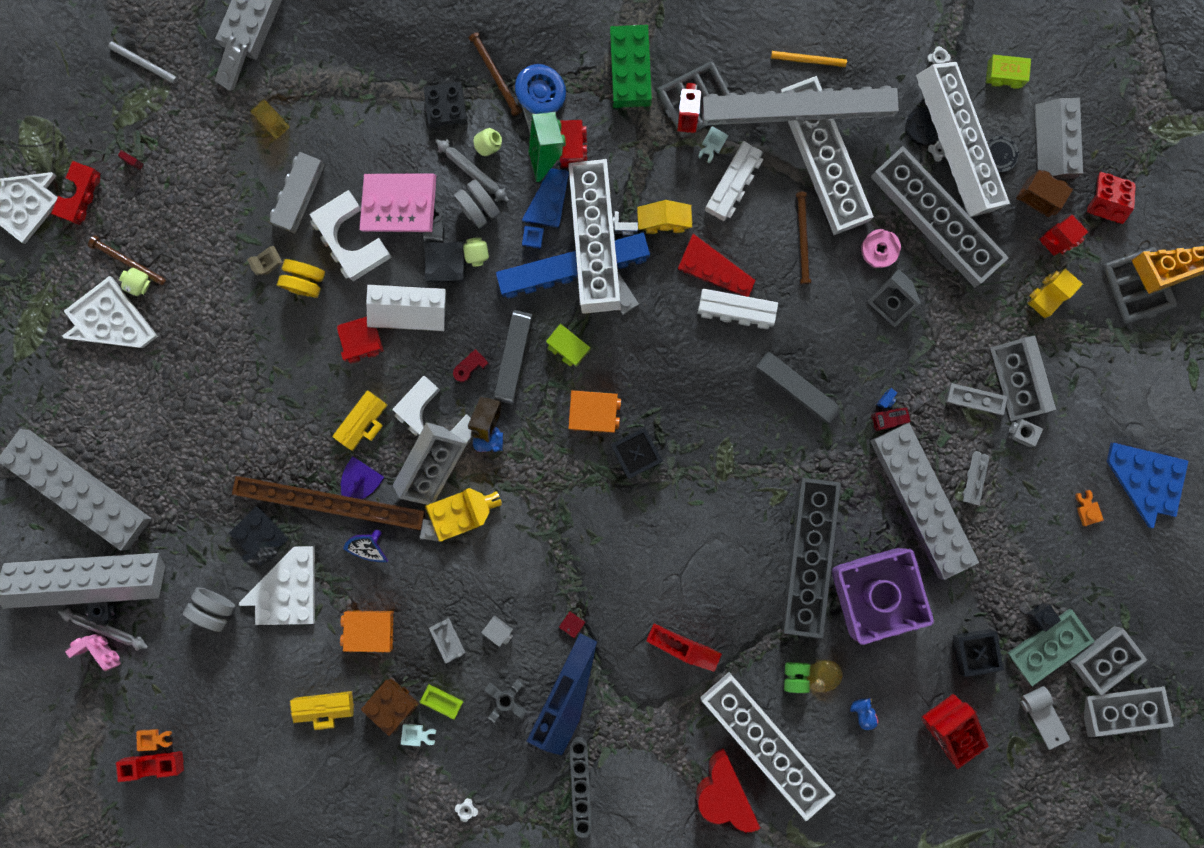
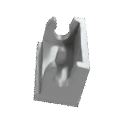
M449 618L429 628L445 663L466 653Z

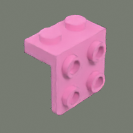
M99 633L87 635L82 639H76L69 644L71 648L65 651L69 658L89 650L104 671L121 664L119 655L114 650H111L106 637Z

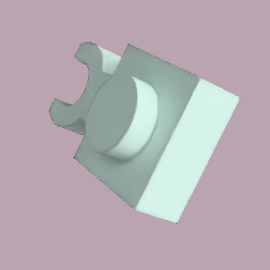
M712 126L702 143L706 148L700 151L699 158L707 153L709 155L707 162L710 163L714 156L713 151L719 154L728 135Z
M403 724L401 744L421 746V742L424 741L428 745H434L435 740H430L428 735L436 734V730L429 729L423 731V725Z

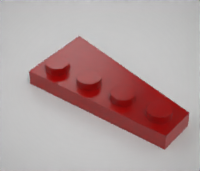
M692 234L678 270L737 295L749 297L755 279L695 234Z

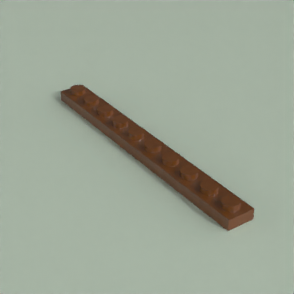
M235 476L232 495L417 530L422 529L425 511L241 476Z

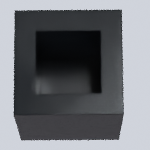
M1041 603L1027 613L1036 628L1045 632L1061 621L1052 606L1046 603Z

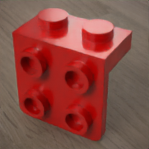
M1100 172L1097 178L1096 195L1088 205L1087 213L1124 224L1134 210L1135 183Z
M367 316L337 326L344 351L341 352L344 361L352 364L361 361L360 358L367 356L368 358L376 357L380 352L384 351L378 329L367 327Z

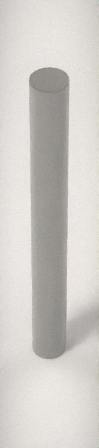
M112 41L109 43V49L173 84L177 82L178 78Z

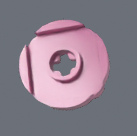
M884 229L874 230L869 233L861 245L863 258L873 268H885L892 265L897 260L901 250L898 237ZM877 244L886 247L883 254L876 250L878 248Z

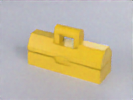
M367 390L332 437L351 451L356 448L364 436L372 441L383 427L377 419L387 407V404ZM371 422H372V423L374 424V426H373V427L371 428V430L367 433L365 430L368 428V426H369V425L371 424Z
M352 691L296 697L290 700L293 722L313 721L314 730L335 728V718L352 717L354 713ZM329 717V721L319 722V718Z

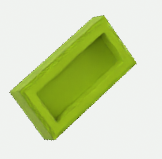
M429 684L420 703L454 720L463 701Z

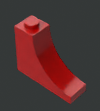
M653 624L646 640L686 663L714 672L722 655L708 646L687 639L657 624Z

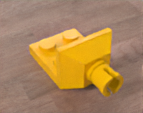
M468 488L461 493L426 505L425 507L438 541L441 542L482 526L489 514V510L502 506L501 499L491 501L500 497L497 491L483 496L482 493Z

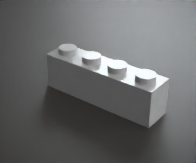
M299 152L298 156L294 158L292 171L285 178L286 185L283 191H280L278 194L276 208H273L270 213V222L274 226L294 234L296 233L325 166L321 160Z

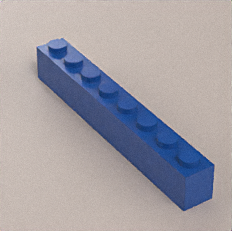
M644 233L615 240L617 269L626 268L629 263L633 262L636 264L644 263L650 256ZM576 251L496 272L502 296H507V299L517 297L518 293L524 291L528 294L535 292L536 288L539 287L547 289L554 287V283L562 282V284L572 282L573 278L578 277Z

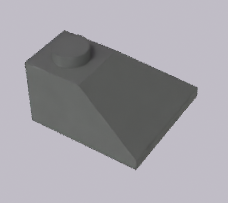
M899 269L867 301L894 327L921 303L913 282Z

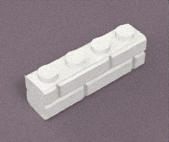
M745 141L742 142L705 208L706 212L722 221H725L727 217L731 218L736 209L733 207L736 200L740 202L745 193L742 189L745 184L749 186L754 177L751 173L754 168L759 169L764 160L761 158L763 153L761 150L752 147V145Z
M702 289L697 313L707 319H712L715 316L720 317V321L723 322L737 320L740 325L750 326V323L758 324V328L769 329V327L774 326L778 302Z

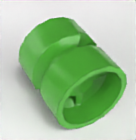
M786 662L785 674L788 678L785 679L784 691L809 693L810 681L807 677L810 676V664Z

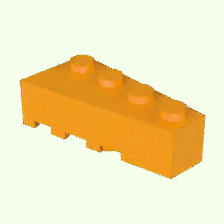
M1204 246L1193 247L1192 249L1178 248L1170 251H1144L1135 257L1132 262L1148 294L1204 274Z

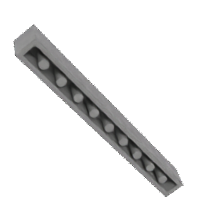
M882 86L879 89L862 87L860 90H853V88L848 87L841 89V91H833V89L827 88L819 92L807 89L797 93L794 90H787L783 93L767 91L764 94L747 92L745 95H737L736 93H728L725 96L708 94L702 99L703 125L894 117L899 111L897 88H891V86Z

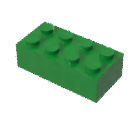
M648 25L610 26L613 108L651 106Z

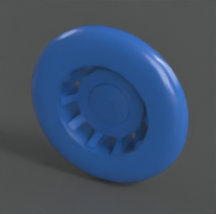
M542 64L530 65L524 68L517 76L515 82L516 95L521 105L533 114L557 112L564 104L566 98L564 81L551 67Z

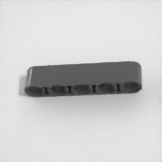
M513 311L494 400L501 403L514 404L533 314Z
M767 352L757 364L756 369L825 423L830 425L841 411V408L773 354Z
M577 737L572 740L570 745L573 822L575 834L580 838H585L590 835L592 829L588 745L585 739ZM580 743L584 746V750L577 752L573 748L574 745ZM577 763H582L585 769L579 772L574 766ZM578 783H583L586 789L578 791L575 786ZM579 803H585L587 809L580 811L576 806ZM586 823L588 828L580 830L578 824Z

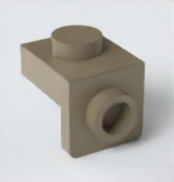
M274 246L268 247L256 257L247 259L255 275H267L283 263Z

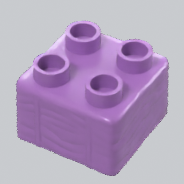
M896 548L846 562L832 569V577L848 632L858 643L867 644L933 624L932 612L912 550Z

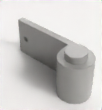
M1044 686L1022 696L1021 705L1026 712H1029L1048 750L1070 740L1052 706L1053 699Z

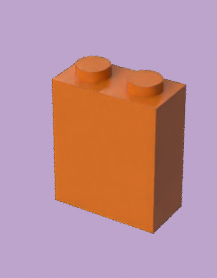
M571 390L569 430L615 433V429H619L620 418H616V410H620L621 399L617 398L618 394Z
M345 611L344 615L341 616L343 635L340 637V646H343V651H392L394 611Z

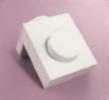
M615 211V217H612L615 234H622L623 237L637 234L638 223L619 222V211Z

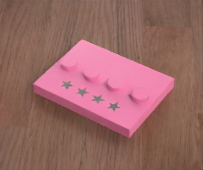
M364 174L360 230L363 232H432L437 175Z

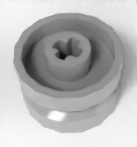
M473 179L467 184V189L472 195L471 197L462 189L453 196L468 219L480 229L487 223L482 211L492 219L500 214V211L480 183Z
M199 587L195 588L191 596L194 603L186 605L183 615L202 627L213 631H223L227 623L224 616L232 614L235 604L213 591Z

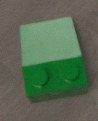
M555 112L532 114L528 153L536 182H540L561 157L563 147L566 146L565 136L561 135L560 132L561 122L557 120Z

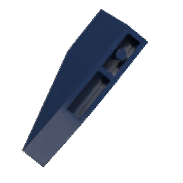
M581 633L579 634L526 742L544 751L563 755L580 721L597 641Z

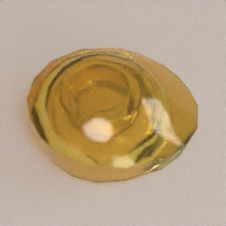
M821 660L810 666V676L807 679L810 681V688L813 691L828 692L835 689L841 683L843 673L837 663Z

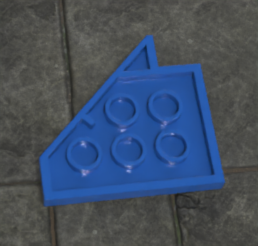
M1110 443L1107 463L1149 528H1154L1157 513L1176 517L1188 461L1126 445Z

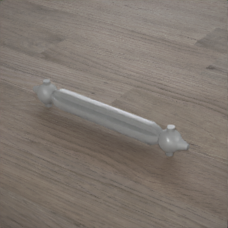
M436 140L438 152L440 154L445 152L450 160L470 177L476 179L489 193L495 194L497 202L499 200L509 201L506 196L507 190L505 188L499 189L492 179L455 148L449 147V140Z
M70 608L58 610V613L66 622L71 620L77 625L126 645H132L136 651L148 648L141 637L135 639L132 635L106 624L96 625V621L89 622L88 617L79 613H73Z

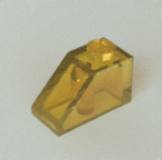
M265 99L250 111L275 139L290 127Z

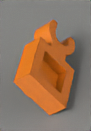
M1086 490L1085 499L1082 498L1081 493H1076V500L1082 505L1077 507L1082 525L1087 526L1103 521L1098 502L1092 503L1091 501L1093 498L1092 492Z
M158 729L136 731L137 751L158 750L159 744L162 747H169L172 745V742H166L165 736L172 735V732L165 731L159 735Z

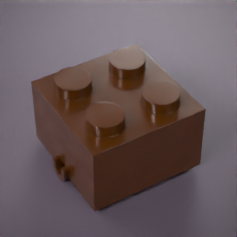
M1039 169L1026 180L1016 198L1043 215L1050 217L1051 215L1056 216L1073 189L1068 187L1069 185L1066 182L1057 180L1049 172Z
M391 678L387 679L361 708V711L388 736L396 733L420 703L409 694L407 688H402Z

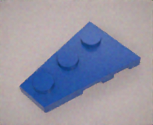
M554 168L548 171L522 222L556 228L560 227L569 171Z

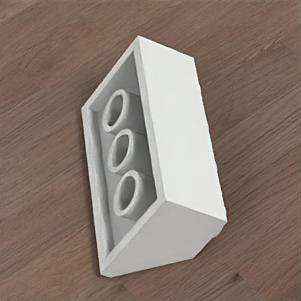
M381 285L367 286V327L444 331L445 289Z

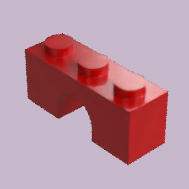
M72 161L66 179L76 184L77 191L71 198L58 196L51 214L81 225V222L86 218L87 207L93 200L95 187L100 183L101 173L94 168Z
M1070 215L1060 224L1057 223L1039 238V241L1055 256L1058 253L1064 254L1066 251H1070L1072 248L1080 245L1085 240L1083 236L1088 231L1073 215Z
M179 751L123 758L116 762L118 782L138 780L152 775H157V778L176 776L184 771L183 753Z

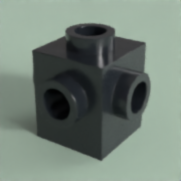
M116 601L88 603L86 616L89 622L96 621V625L108 624V620L116 619Z

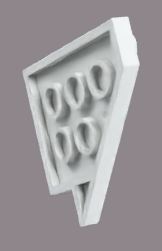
M52 172L0 179V226L24 244L27 243L52 212L58 198L47 189L56 177Z
M111 276L107 277L64 310L75 325L63 335L65 339L144 348L158 337Z
M315 546L293 547L239 602V606L255 605V625L315 623Z

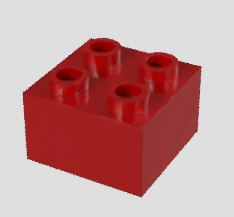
M560 120L561 135L565 136L566 146L563 147L560 157L561 168H569V163L587 161V145H583V143H587L586 126H583L582 120Z

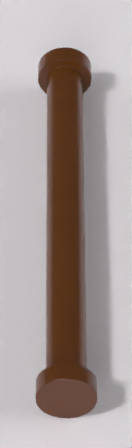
M473 33L469 36V40L474 43L512 110V116L520 114L522 112L521 107H518L479 39V33Z
M807 192L796 193V198H798L802 276L800 284H811V279H809L805 200Z

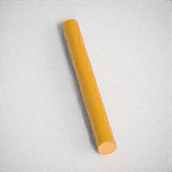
M778 51L771 52V59L846 67L847 64L846 59Z

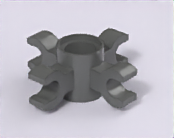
M517 679L509 690L502 692L492 683H489L485 688L488 694L497 699V706L488 717L492 722L497 720L502 711L511 710L521 719L526 714L527 710L515 702V694L523 685L520 680ZM508 696L511 699V703L503 705L501 697Z

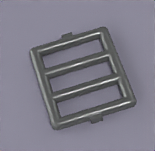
M710 61L657 89L666 108L665 113L668 118L672 119L676 129L679 116L666 92L677 88L681 96L682 89H685L683 83L693 79L698 90L701 91L702 98L706 97L709 93L700 75L710 71L722 95L725 96L730 93L727 81H723L714 62ZM700 116L698 117L696 131L707 126L703 125V119ZM678 131L681 137H686L692 134L689 132Z
M1155 247L1137 253H1127L1124 257L1103 265L1125 324L1143 318L1157 316L1156 314L1177 306L1171 286L1148 294L1147 290H1143L1125 297L1122 296L1119 286L1140 280L1141 278L1137 272L1116 279L1113 268L1131 263L1135 257L1144 251L1157 252ZM1164 291L1167 299L1166 303L1129 315L1126 304Z

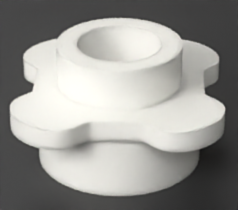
M936 47L934 53L928 55V61L933 64H942L949 62L951 59L950 55L942 47Z
M940 140L928 147V151L933 154L935 161L939 162L945 156Z
M469 798L465 799L464 803L455 806V811L458 812L462 822H467L472 816L478 814V810L474 808L472 800Z

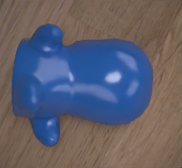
M495 427L494 434H492L489 442L473 437L474 449L478 452L503 451V433Z
M871 698L853 701L850 707L851 712H857L859 725L864 730L875 729L878 725L875 710L871 708Z

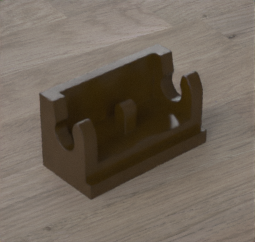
M480 397L468 423V429L472 430V437L483 439L486 442L490 441L501 415L500 401Z

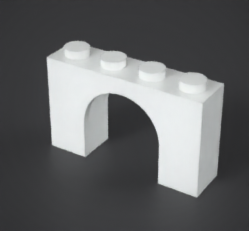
M348 190L312 212L310 216L313 220L310 222L316 231L320 230L323 236L320 238L326 247L330 246L333 252L330 254L336 263L340 262L343 268L340 270L344 277L355 281L392 257L379 238L356 251H348L340 247L337 240V232L340 225L361 211L359 204Z
M423 376L392 409L396 412L394 416L401 423L404 421L410 425L408 429L415 436L420 435L424 428L423 410L440 389L427 377ZM465 415L450 432L468 444L473 437L471 436L472 430L468 429V423L471 418Z

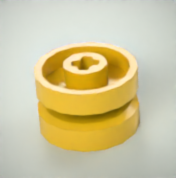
M284 259L281 269L292 276H279L277 286L298 295L318 298L321 288L310 281L322 282L325 271L302 262Z

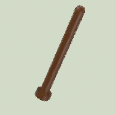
M94 235L89 240L88 247L91 249L97 248L128 267L136 268L146 273L149 279L160 285L166 283L165 278L100 242L99 237Z

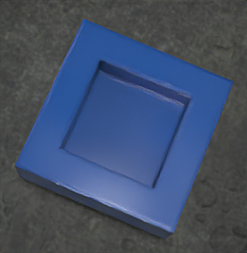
M525 226L522 246L541 249L544 229Z
M892 388L888 389L876 405L881 409L890 408L896 401L895 396L897 392Z

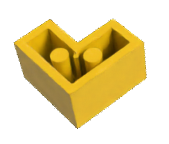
M663 200L637 207L638 230L646 231L647 234H656L658 230H673L674 233H683L685 229L692 228L691 205Z
M1067 269L1059 272L1056 270L1042 281L1044 285L1040 289L1036 288L1031 293V299L1028 304L1044 318L1049 317L1063 301L1070 299L1083 283Z

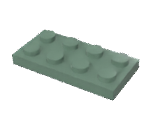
M1068 609L1059 616L1061 621L1046 632L1037 631L1007 653L1030 686L1038 683L1095 642L1072 609Z

